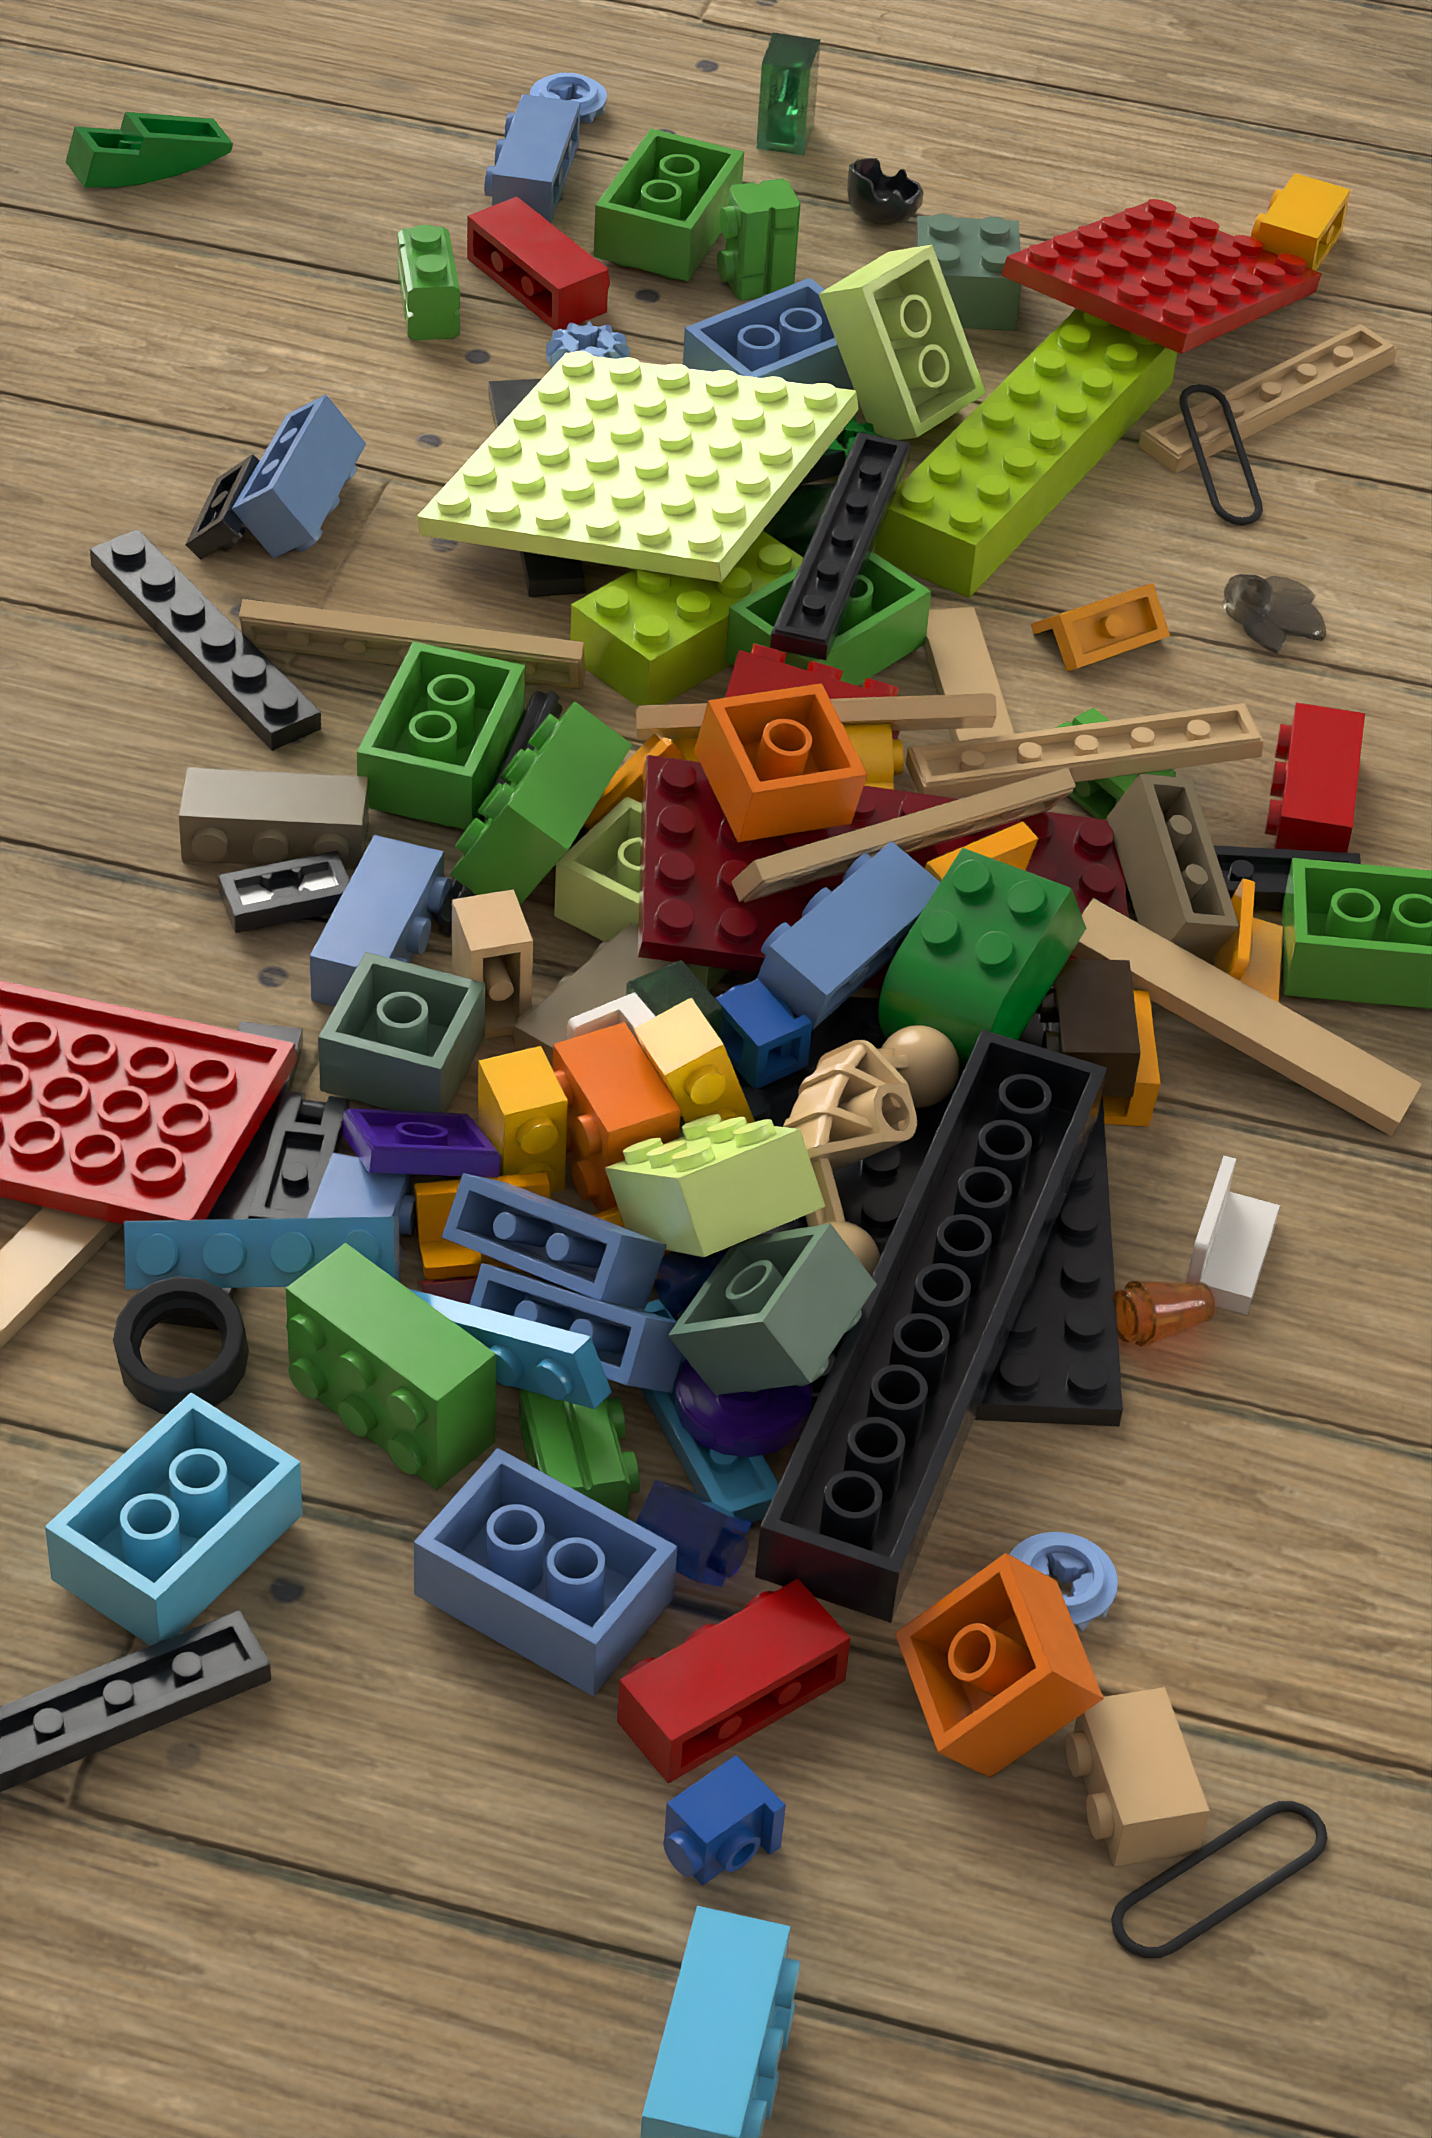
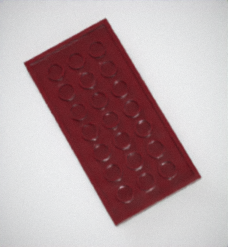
M647 755L642 774L638 957L759 973L765 958L761 948L769 935L782 923L786 922L792 927L802 918L803 910L810 900L825 887L830 891H834L843 883L842 879L846 872L749 902H739L731 881L754 860L959 799L864 786L851 824L737 842L700 762ZM1046 811L907 853L925 869L928 861L1020 822H1024L1038 838L1025 871L1072 888L1081 915L1094 898L1128 917L1125 877L1113 841L1114 833L1107 820ZM1070 955L1068 959L1078 958L1074 957L1073 955ZM892 960L862 987L882 990L884 979Z

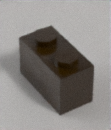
M1068 959L1038 1007L1039 1023H1049L1050 1031H1044L1042 1048L1107 1067L1102 1097H1133L1141 1052L1130 960Z

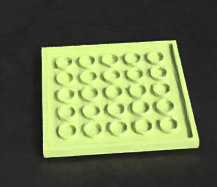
M585 351L566 352L418 514L417 520L420 536L722 582L858 411L857 391L835 388L828 383L810 385L787 382L783 378L775 376L757 378L736 375V373L729 370L711 372L688 369L682 364L658 365L639 362V360L631 357L612 359L592 356Z

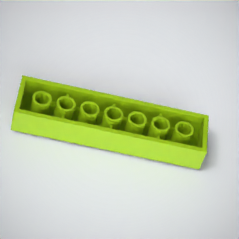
M1075 309L898 486L876 539L874 553L899 569L970 598L1172 385L1177 352L1079 309Z

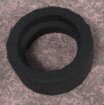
M176 1276L153 1282L133 1295L117 1317L113 1344L123 1383L139 1403L161 1414H168L190 1393L195 1394L215 1407L232 1395L245 1375L249 1348L240 1309L223 1289L203 1279ZM180 1315L200 1316L216 1325L222 1338L221 1353L214 1363L200 1373L182 1378L167 1377L149 1370L144 1364L140 1352L142 1339L148 1330L164 1319Z

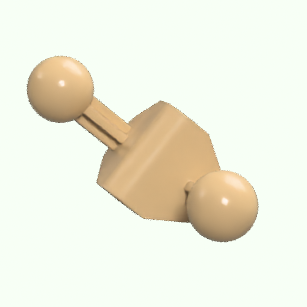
M915 1025L902 1028L893 1033L885 1041L881 1049H876L868 1041L855 1040L825 1053L820 1058L814 1073L803 1080L799 1088V1097L793 1106L790 1117L785 1120L783 1127L801 1130L826 1206L805 1215L808 1227L831 1223L871 1277L880 1259L878 1248L865 1230L855 1224L845 1222L833 1172L910 1139L917 1127L915 1108L936 1105L944 1100L954 1089L960 1071L958 1053L947 1036L928 1026Z

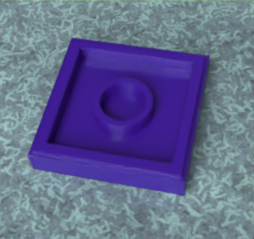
M348 1108V1111L344 1110L341 1133L369 1173L462 1176L463 1173L479 1177H499L501 1154L469 1114Z

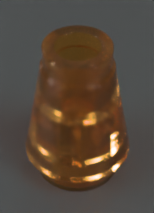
M1130 1281L1124 1289L1116 1291L1112 1296L1114 1304L1116 1303L1118 1337L1125 1343L1134 1342L1140 1347L1149 1346L1197 1326L1200 1323L1208 1322L1213 1318L1215 1312V1301L1212 1291L1203 1282Z

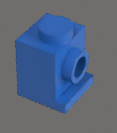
M759 979L745 985L734 986L725 994L715 998L713 1030L724 1044L731 1064L754 1089L761 1088L808 1065L812 1021L805 1014L794 1019L787 1003L780 998L776 999Z
M735 1755L667 1802L663 1841L665 1853L671 1864L680 1874L688 1878L694 1876L703 1886L725 1869L728 1872H734L742 1868L756 1854L759 1846L769 1855L778 1850L782 1843L786 1805Z

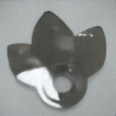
M1247 574L1235 575L1227 582L1224 588L1225 598L1223 601L1226 613L1236 622L1243 624V629L1247 635L1269 651L1277 654L1284 645L1286 635L1323 641L1326 637L1327 631L1324 619L1317 608L1311 604L1315 594L1300 582L1280 576H1271L1264 579L1257 575Z

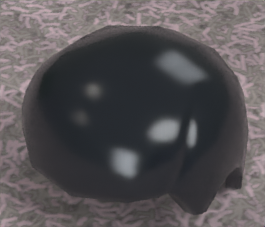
M877 158L857 159L849 165L847 180L849 204L854 213L862 219L875 224H897L910 219L921 207L924 195L920 183L907 177L904 169H900L894 176H887L883 173L880 161Z

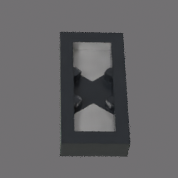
M337 851L218 875L219 893L235 933L331 914L350 881Z

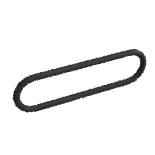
M1191 385L1182 391L1179 403L1211 505L1216 514L1229 523L1236 525L1252 524L1260 518L1263 512V505L1230 404L1225 395L1218 389L1209 385ZM1192 393H1207L1214 396L1222 405L1254 502L1255 510L1250 516L1238 517L1229 514L1219 503L1187 404V398Z
M1277 1801L1265 1806L1125 1896L1115 1906L1111 1917L1113 1934L1121 1946L1130 1953L1143 1958H1162L1176 1952L1315 1861L1324 1851L1328 1839L1325 1824L1316 1812L1304 1804L1294 1801ZM1280 1812H1293L1302 1815L1314 1827L1316 1840L1309 1851L1168 1943L1158 1947H1146L1137 1944L1125 1932L1122 1920L1125 1912L1131 1906L1272 1815Z

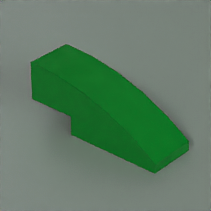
M125 112L120 130L75 126L65 162L84 188L139 185L174 177L204 166L230 153L233 142L213 118Z

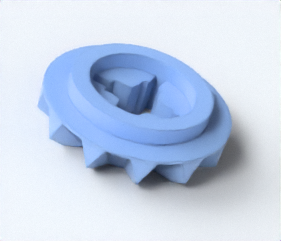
M553 74L540 79L530 89V95L580 102V121L585 123H592L595 116H600L605 112L607 100L605 88L599 82L581 74Z
M590 321L584 326L569 323L566 330H554L551 341L546 343V359L552 368L566 352L571 353L579 351V349L597 357L612 359L630 357V347L626 344L624 334L613 332L611 325L606 324L597 327L593 326Z
M1046 1532L1023 1540L1011 1551L1009 1555L1049 1576L1050 1570L1052 1575H1056L1062 1583L1073 1582L1070 1597H1067L1066 1594H1062L1074 1626L1083 1632L1090 1621L1097 1617L1106 1619L1110 1606L1116 1597L1118 1578L1112 1561L1096 1544L1075 1534Z

